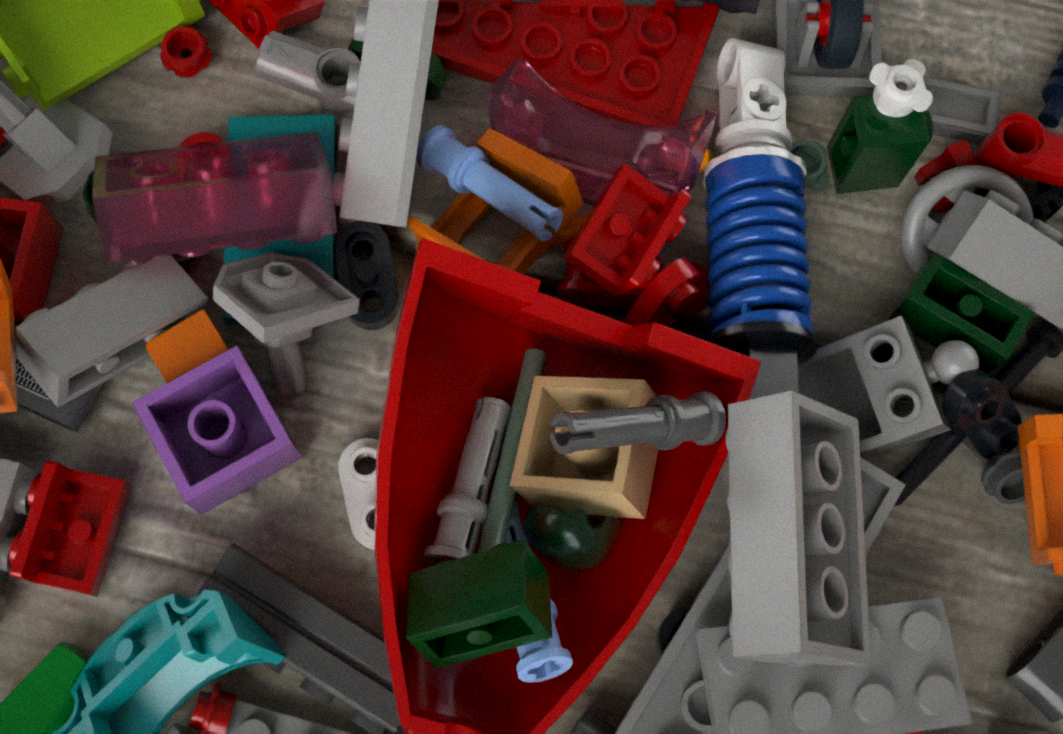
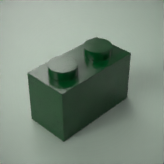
M873 95L852 97L827 145L836 194L899 187L928 143L932 140L933 121L928 110L923 112L913 110L910 114L903 117H891L878 111Z
M934 253L914 276L888 319L892 320L902 316L912 326L916 336L936 348L944 342L951 340H960L968 343L977 352L979 369L989 374L1009 358L1035 312Z
M523 539L512 543L498 544L485 551L455 560L441 561L434 566L409 573L406 639L436 669L552 638L549 572Z

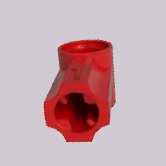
M1026 113L1007 115L978 145L975 157L980 165L998 169L1012 178L1020 176L1063 188V134L1044 130L1042 124L1035 117ZM1006 144L1010 145L1014 149V151H1012Z

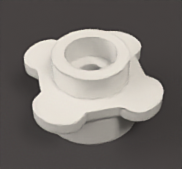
M908 59L904 64L895 66L878 63L872 68L869 80L876 85L873 90V100L879 112L886 116L903 117L910 114L913 110L923 112L930 107L933 102V95L930 91L926 90L923 80L926 68L920 61ZM896 84H903L906 90H900L896 87Z

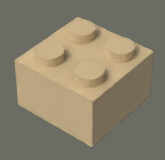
M534 376L509 486L536 510L646 519L658 449L649 443L560 454L552 445L550 432L569 431L568 426L554 428L550 426L553 416L558 412L575 413L645 406L650 399L656 396L644 379Z

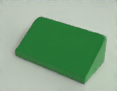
M65 642L59 643L0 703V734H52L53 731L62 727L70 718L74 708V698L69 692L89 661V658L76 645Z

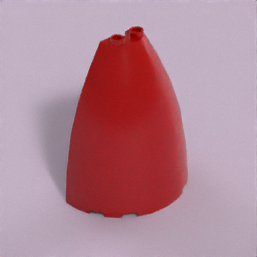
M421 239L414 257L394 339L376 454L374 547L383 636L400 726L405 727L403 734L546 733L584 692L636 627L681 556L729 453L726 446L728 404L749 400L761 361L655 322L631 326L538 292L540 280L428 239ZM527 349H539L546 353L547 359L543 376L644 379L656 396L672 395L678 400L687 399L694 392L709 391L715 394L722 402L726 414L724 434L713 445H697L692 441L682 442L680 446L672 450L658 449L646 519L536 510L516 492L515 500L519 506L518 511L528 545L549 572L550 599L556 604L558 610V618L555 620L562 648L568 649L573 659V664L568 671L546 681L523 682L518 678L516 665L520 661L516 647L436 669L406 639L409 573L430 567L425 564L422 558L426 547L433 545L441 519L436 512L438 504L444 496L451 493L465 441L472 424L477 399L481 398L483 400V397H494L505 401L512 407L524 354ZM500 451L499 458H498V461H497V465H496V469H495V472H494V476H493V479L491 480V484H490V487H489L488 497H487L486 504H488L489 501H490V497H491V493H492V489H493V484H494V480H495V476H496V472H497V468H498V463H499L501 451ZM481 529V531H480V535H479L478 542H477V545H476L475 553L478 552L479 543H480V539H481V535H482L483 529Z

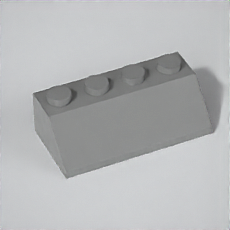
M369 0L368 8L360 6L357 8L354 40L363 42L361 64L350 62L346 96L356 97L353 119H342L338 147L339 151L348 152L345 174L335 172L331 196V205L341 207L339 218L404 228L407 226L439 0Z
M792 390L728 404L726 446L729 452V489L727 492V506L730 512L731 538L728 568L731 574L732 614L729 620V631L733 641V657L767 663L871 665L858 419Z

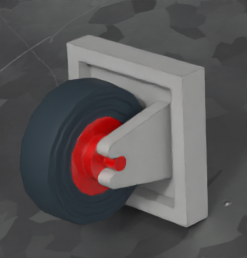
M773 0V48L781 49L785 54V95L836 97L873 95L876 85L869 80V74L876 64L882 63L879 0Z

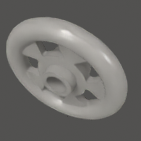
M982 165L955 167L927 181L912 197L905 210L901 224V247L905 260L913 273L916 275L930 259L924 246L931 241L951 211L950 209L943 216L940 223H936L928 216L931 209L940 199L945 196L955 205L964 190L972 193L976 187L988 191L993 190L1019 205L1021 208L1015 216L1030 224L1033 219V212L1029 199L1021 186L1006 173Z

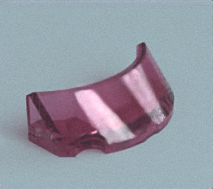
M518 58L488 90L490 128L572 171L584 204L591 206L595 205L615 170L624 163L669 196L680 189L690 193L694 187L718 116L717 112L706 110L703 114L683 122L649 126L612 120L591 112L569 100L548 84L530 66L528 61Z

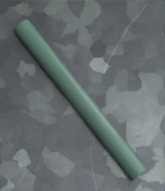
M527 349L524 354L478 552L491 549L498 544L505 543L516 495V491L509 485L534 376H543L547 359L546 353L539 349Z

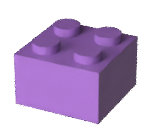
M237 345L132 402L185 504L201 515L303 458L251 364Z

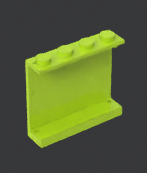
M0 0V60L5 57L10 66L1 71L20 98L31 94L44 112L158 45L170 30L177 27H188L205 17L206 14L199 0Z

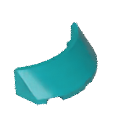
M203 589L201 594L183 597L176 593L167 595L144 606L131 615L111 637H108L100 645L79 674L69 692L74 698V708L70 718L62 727L53 731L52 734H158L187 699L215 678L246 665L257 663H273L278 665L287 657V654L230 596L224 593Z

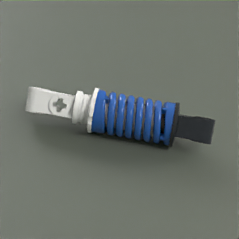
M730 38L726 41L720 52L716 68V79L719 84L720 132L715 139V153L717 157L707 163L704 169L705 177L703 178V187L708 193L706 198V211L708 213L706 216L708 231L707 249L709 250L707 253V265L709 268L707 276L708 287L710 288L708 292V306L711 308L708 320L709 326L713 330L707 342L761 361L757 379L749 397L750 400L791 390L799 393L798 365L808 361L815 355L817 340L813 334L810 313L811 298L808 296L810 292V279L807 277L809 260L806 257L808 253V240L805 238L807 234V221L804 219L806 203L802 199L805 192L804 176L807 175V166L801 157L790 153L792 137L790 131L786 128L785 54L781 49Z

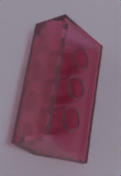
M317 132L95 156L93 202L106 263L121 261L124 264L137 265L149 262L155 256L178 253L184 257H199L208 254L212 249L234 246L242 250H254L266 246L268 242L289 239L299 243H309L320 240L324 235L337 233L331 170Z

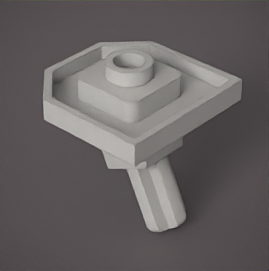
M0 80V126L6 131L3 135L13 144L0 158V184L21 200L40 202L45 207L68 201L108 161L113 133L103 122L67 99L56 104L45 115L37 108H29Z
M266 253L223 264L213 288V300L254 335L255 344L268 347L275 392L280 396L301 394L307 387L300 341L311 338L313 327L358 314L360 301L359 298L309 259L276 253Z

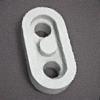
M363 438L350 443L343 450L338 462V471L351 531L362 547L375 552V530L369 527V519L375 513L376 469L371 474L362 475L357 472V464L365 457H371L376 460L379 440Z

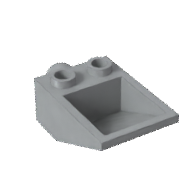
M902 316L817 348L815 355L811 359L798 365L799 394L857 418L860 457L865 459L952 430L948 419L943 413L942 402L934 383L941 381L946 385H950L962 372L979 369V358L975 349L968 343L960 340H951L938 346L931 360L925 361L912 326ZM893 346V356L889 361L884 363L876 362L874 352ZM901 397H911L914 401V410L906 417H898L894 411V405Z

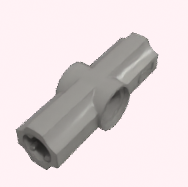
M271 30L269 35H265L259 48L255 74L258 78L316 98L323 108L333 113L342 114L350 111L354 112L356 97L346 96L347 84L333 86L327 83V81L334 76H345L348 78L350 62L361 63L355 53L346 48L333 47L324 50Z

